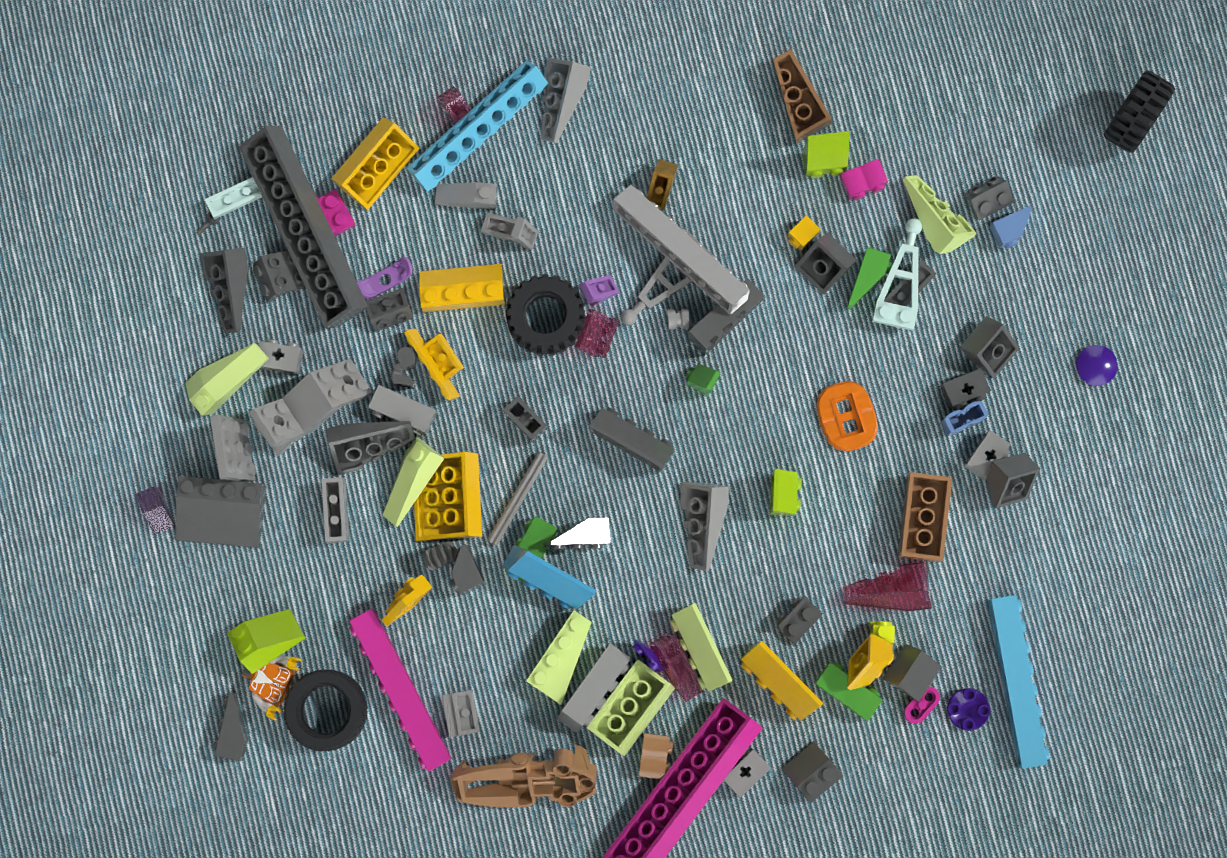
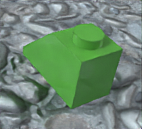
M697 364L695 368L691 367L686 375V378H688L687 385L708 397L719 379L720 372Z

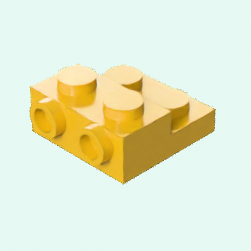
M423 575L416 579L411 577L403 584L405 588L402 587L393 595L395 599L389 604L390 607L385 611L387 615L382 619L386 626H389L413 609L433 588Z

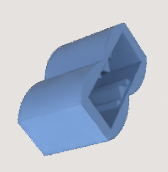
M976 401L970 403L962 410L948 414L940 423L946 435L952 436L960 433L967 427L979 424L989 414L983 402Z

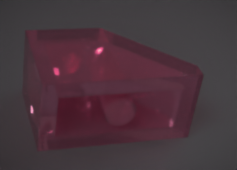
M454 86L437 97L454 125L471 111L462 94Z

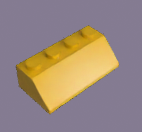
M383 117L334 174L331 180L368 210L420 148L394 122Z
M502 264L420 271L419 289L423 312L505 305Z

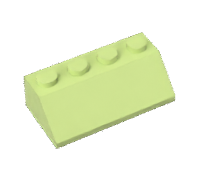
M696 603L672 614L673 619L670 620V624L674 632L679 631L682 637L679 639L683 651L688 650L691 656L688 661L692 670L697 669L700 675L697 680L701 689L706 688L707 692H710L733 681Z
M637 659L586 728L618 753L625 756L675 690V687Z

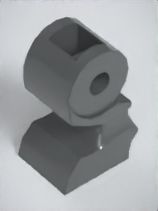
M403 347L397 352L399 364L394 365V370L391 373L393 384L398 387L415 388L411 377L404 376V372L416 367L417 358L411 348Z

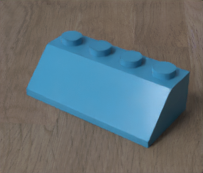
M515 545L502 565V568L507 570L506 575L515 580L520 577L525 580V586L533 590L536 587L541 589V595L550 600L553 597L560 600L558 604L568 610L570 607L579 609L597 591L531 552Z

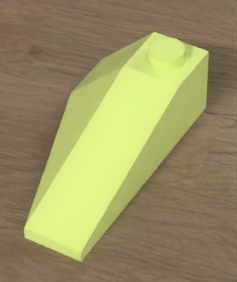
M417 436L403 456L383 512V516L396 527L399 526L444 460V457Z

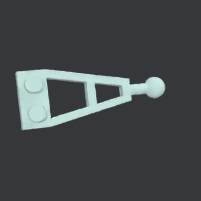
M913 218L906 223V231L908 232L906 244L901 245L876 301L872 322L914 330L918 312V247H915L914 244L916 235L922 230V223L918 219ZM904 253L911 254V272L898 270ZM894 277L911 281V308L883 302Z

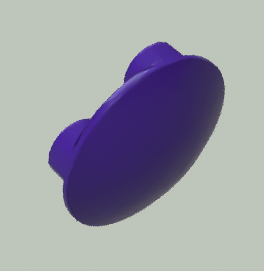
M1091 345L1083 349L1076 358V368L1079 376L1089 386H1101L1109 383L1115 377L1118 370V362L1114 353L1107 347Z
M634 639L633 649L641 657L645 654L649 658L646 663L654 672L658 670L660 672L663 671L659 658L654 651L644 643Z
M964 688L955 692L947 706L951 722L956 727L966 731L982 727L988 720L991 712L985 695L973 688Z

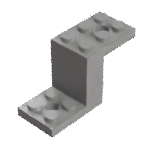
M348 359L310 372L282 399L253 408L249 414L271 448L314 432L340 407L369 397L373 392L353 361Z

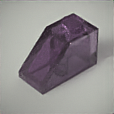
M153 486L136 493L141 511L155 535L175 527L161 488Z

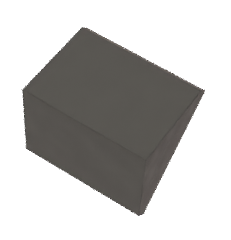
M905 644L883 680L919 702L942 666L922 650Z

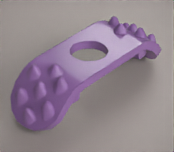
M401 257L396 263L369 278L357 281L364 298H374L407 280L412 274V264L407 257ZM383 275L391 277V282L388 285L380 284V278Z

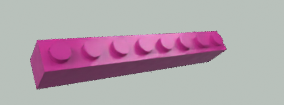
M370 609L350 620L351 626L349 629L353 637H358L361 645H359V649L364 657L368 656L371 662L368 665L373 675H378L381 681L378 683L383 694H388L390 698L388 704L392 712L398 713L400 717L398 723L402 731L407 730L410 736L408 739L409 745L413 751L417 750L420 757L417 759L422 769H427L429 772L450 761L452 757L375 610Z

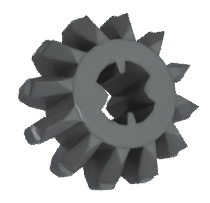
M450 541L432 547L422 553L423 562L427 569L431 571L453 563L458 557L457 548Z

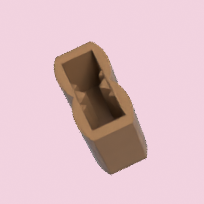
M644 733L639 776L656 779L663 778L670 768V762H667V754H672L673 741H669L670 736Z

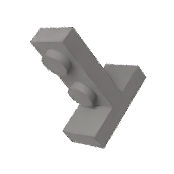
M491 213L486 214L480 231L485 235L519 243L529 250L533 249L539 233L525 218L517 216L515 220Z

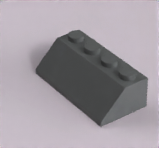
M609 407L607 410L602 408L590 424V432L662 473L674 453L673 444L663 438L661 441L654 438L655 434L646 428L642 431L635 427L637 424L628 418L625 420L618 417L619 413Z

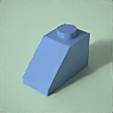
M1030 206L994 221L989 226L999 249L1005 246L1009 249L1018 244L1017 241L1023 235L1032 210Z

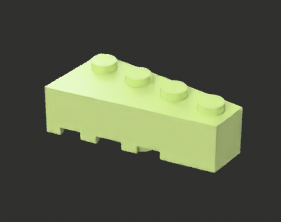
M576 611L572 612L526 680L560 705L563 704L592 624L591 621Z

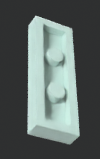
M252 177L204 200L213 218L216 219L262 198V195Z

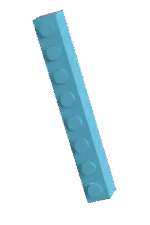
M1016 595L989 599L988 606L1018 768L1024 769L1048 765L1047 759L1050 758L1047 746L1044 747L1043 741L1046 734L1044 726L1040 725L1039 720L1042 713L1040 705L1036 704L1035 698L1038 695V691L1031 677L1034 674V669L1027 655L1030 653L1028 641L1024 639L1026 626L1024 620H1021L1020 612H1022L1021 601L1017 599Z

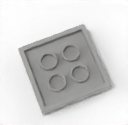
M223 415L210 416L220 479L241 482L255 481L256 469L252 463L251 455L253 450L249 443V426L246 420Z

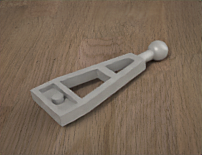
M689 231L687 232L694 241H698ZM703 246L704 250L707 251L709 254H711V253ZM665 257L639 294L638 299L640 301L632 309L622 312V323L628 326L633 325L637 321V315L645 307L650 310L693 281L686 277L673 286L662 275L670 263ZM658 280L667 290L650 301L646 296Z

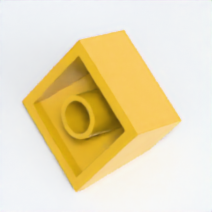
M871 633L849 659L847 689L853 690L870 685L875 678L878 679L884 667L890 665L893 661V644Z

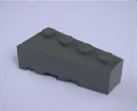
M749 279L744 281L750 290L748 300L730 315L720 305H717L714 309L711 308L707 311L703 319L698 323L696 322L688 330L687 339L704 356L764 300L765 295Z

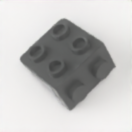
M288 250L261 256L253 264V273L258 278L261 294L265 297L267 303L275 301L282 293L306 288Z

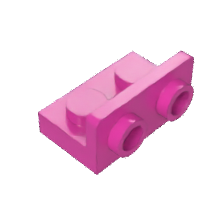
M336 189L320 198L316 196L335 237L356 226Z

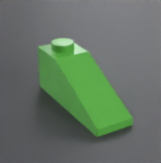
M867 247L846 309L851 310L883 278L885 273L889 274L893 263L889 261L891 254Z

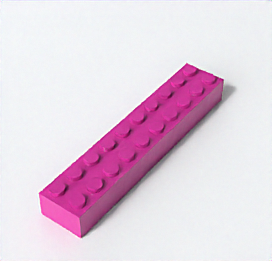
M722 698L602 858H665L763 727L725 698Z

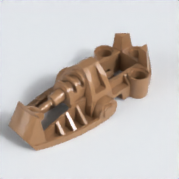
M578 745L575 746V754L568 749H558L554 753V760L536 761V753L534 752L515 753L505 760L498 759L497 764L475 768L467 766L465 760H463L450 774L451 785L457 801L488 807H530L536 802V797L546 796L550 797V801H558L564 807H571L597 792V767L590 763L586 749ZM499 780V783L468 790V784L474 781Z

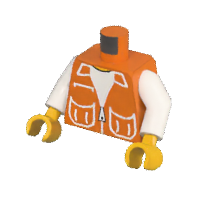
M280 655L253 674L246 667L244 668L242 676L252 680L249 686V690L252 691V697L268 718L277 721L274 717L275 712L282 713V709L277 707H281L296 671H300V668L296 667L297 661H302L301 658Z

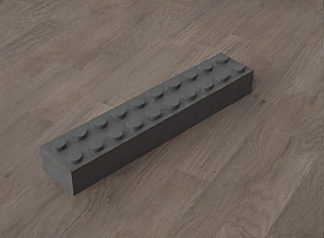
M264 126L241 144L239 149L324 327L342 326L368 308V305L282 126Z

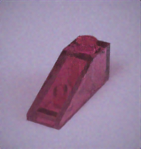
M665 634L649 644L650 648L659 658L663 671L684 702L703 692L676 636Z

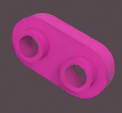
M929 687L919 702L912 699L904 709L905 719L913 724L921 723L939 703L940 694L938 690L934 687ZM927 693H930L932 696L930 701L925 700ZM912 709H916L918 711V715L916 717L911 716Z

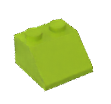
M774 469L771 473L770 515L795 516L797 511H800L801 499H797V490H801L802 479L798 478V472Z

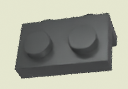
M997 176L989 178L986 183L980 186L970 188L963 195L964 199L969 201L975 219L978 221L1014 203L1007 181Z

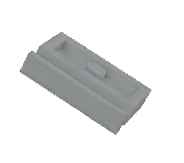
M473 690L442 695L449 738L480 732Z

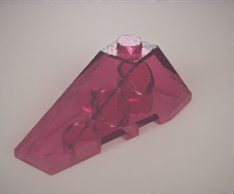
M926 562L904 564L898 567L899 570L888 574L885 571L880 573L881 577L872 580L866 578L844 586V605L902 611L932 609Z

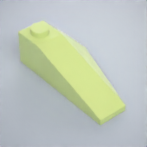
M917 175L904 177V184L919 221L922 223L925 236L934 251L938 254L952 252L977 234L965 218L960 214L956 216L948 209L950 205L946 201L942 202L937 199L935 191Z
M254 343L199 369L185 383L189 401L202 416L214 414L269 358Z

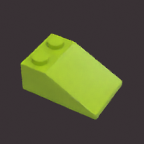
M843 131L808 136L802 151L805 176L819 178L823 174L831 173L832 176H837L845 172L848 167L850 132Z
M290 609L244 621L227 633L240 662L251 674L306 639Z

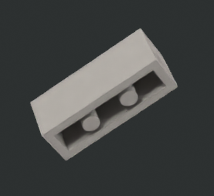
M378 385L368 406L373 411L372 415L383 419L385 416L392 419L391 422L410 421L413 433L419 436L422 433L428 434L437 414L435 409Z
M343 477L321 479L325 542L329 544L350 542L346 480Z

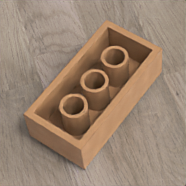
M914 472L907 474L898 549L899 558L938 563L944 560L952 477Z

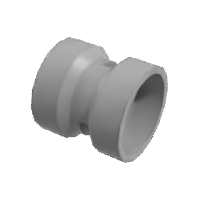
M682 308L678 313L674 309H667L668 330H675L677 325L682 329H689L688 308Z

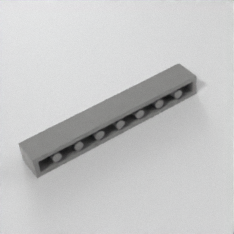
M630 185L614 198L613 210L728 314L731 315L748 300L750 290L746 283L739 281L729 268L723 267L714 255L705 251L703 246L698 241H694L685 229L678 227L669 215H665L660 211L659 207L654 202H650L641 190Z

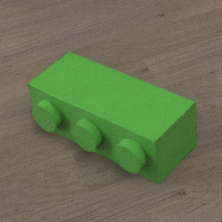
M535 516L533 520H528L524 528L527 532L523 538H518L515 546L525 549L542 559L548 549L543 544L554 538L558 528Z
M837 662L834 664L828 663L814 684L865 721H869L883 701L879 698L880 693L872 687H869V689L865 687L853 690L847 689L848 675L844 673L845 668Z

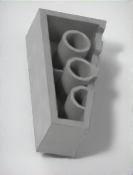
M610 643L557 719L576 733L580 731L583 725L588 727L594 718L591 715L595 708L600 710L606 701L604 695L607 691L612 693L618 684L616 678L619 674L624 676L630 667L627 663L631 658Z

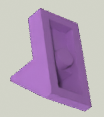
M611 275L584 281L579 285L591 307L620 293Z

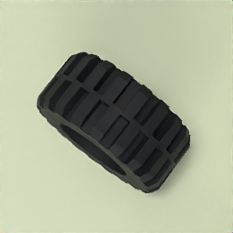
M1144 71L1103 134L1105 139L1128 153H1134L1175 91L1174 85L1152 71Z
M542 274V277L531 276L530 280L520 282V286L514 288L511 298H508L505 316L509 332L520 347L525 348V351L529 353L534 352L538 356H543V354L554 356L557 352L563 353L566 351V348L572 347L576 343V339L580 338L585 324L583 300L578 290L573 288L569 281L561 280L559 276L549 277V274ZM545 297L556 299L565 310V320L558 330L547 334L535 332L526 320V312L529 305L535 300Z

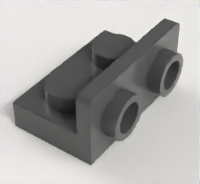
M403 288L366 301L368 305L366 310L375 332L413 319V314Z
M806 596L802 599L798 597L790 605L793 609L788 614L784 612L776 621L778 625L775 628L794 645L823 614Z

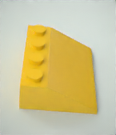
M471 452L442 454L441 456L444 457V460L414 502L416 541L482 537L478 454Z
M763 641L757 642L740 659L742 662L741 668L747 674L752 672L758 678L755 682L763 690L768 688L771 691L772 695L770 697L778 705L782 703L787 708L785 712L791 719L795 720L797 718L799 721H802L823 704Z

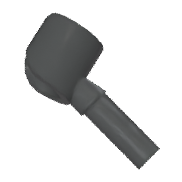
M209 211L207 214L208 219L196 233L201 235L211 224H218L221 218L212 219V214Z

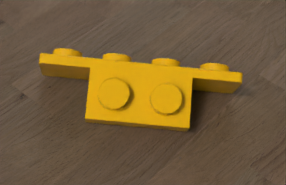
M417 329L406 330L404 334L407 337L408 344L415 349L418 359L429 370V375L440 387L441 394L449 401L460 397L450 378L464 367L444 336L438 334L428 343H425Z

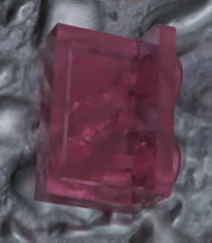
M589 309L575 348L593 357L605 358L610 349L619 320L609 318L596 310Z

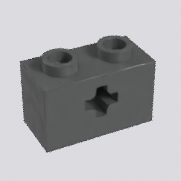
M982 368L945 382L940 386L948 408L955 407L956 410L966 407L969 401L975 400L976 402L986 399V395L991 392ZM964 388H965V389H968V388H969V389H970V392H969L968 394H967V393H963V392H962V389H964Z
M519 396L503 409L504 414L533 443L548 429L547 425Z

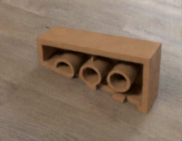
M790 49L774 58V68L795 142L798 144L807 139L808 136L831 125L832 118L792 50Z

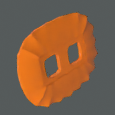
M851 381L839 382L826 387L819 394L816 406L820 426L828 443L836 450L846 452L858 450L868 446L876 438L878 425L875 410L868 393L861 385ZM848 400L851 411L839 413L836 405L837 402ZM854 419L858 427L857 431L846 433L843 422Z

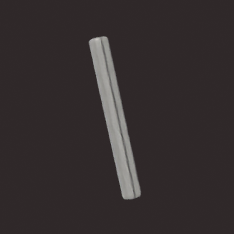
M537 453L488 538V541L493 545L497 546L539 475L548 458L545 454Z

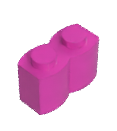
M879 159L840 175V180L848 199L854 198L855 201L866 197L865 193L873 191L877 193L884 190L885 185L888 183Z

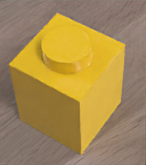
M806 215L788 233V242L795 249L799 248L802 251L819 235L821 229Z

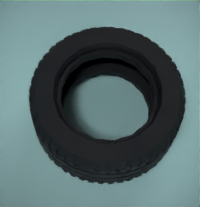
M327 669L312 671L298 679L287 693L283 708L285 724L292 737L306 748L314 751L340 749L354 741L364 728L368 714L366 696L358 682L343 672ZM324 686L334 687L340 691L347 700L349 710L347 720L343 726L336 732L328 735L318 733L310 728L304 715L305 701L310 693Z

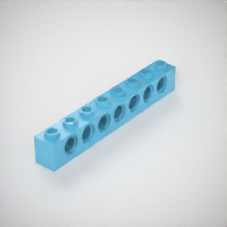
M526 60L406 169L427 192L435 188L439 181L446 175H449L459 163L465 161L476 148L482 146L488 137L495 134L506 121L512 119L518 110L525 107L549 83L537 66Z

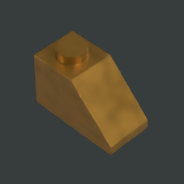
M661 159L658 160L654 169L647 199L650 202H654L660 210L664 211L678 165Z

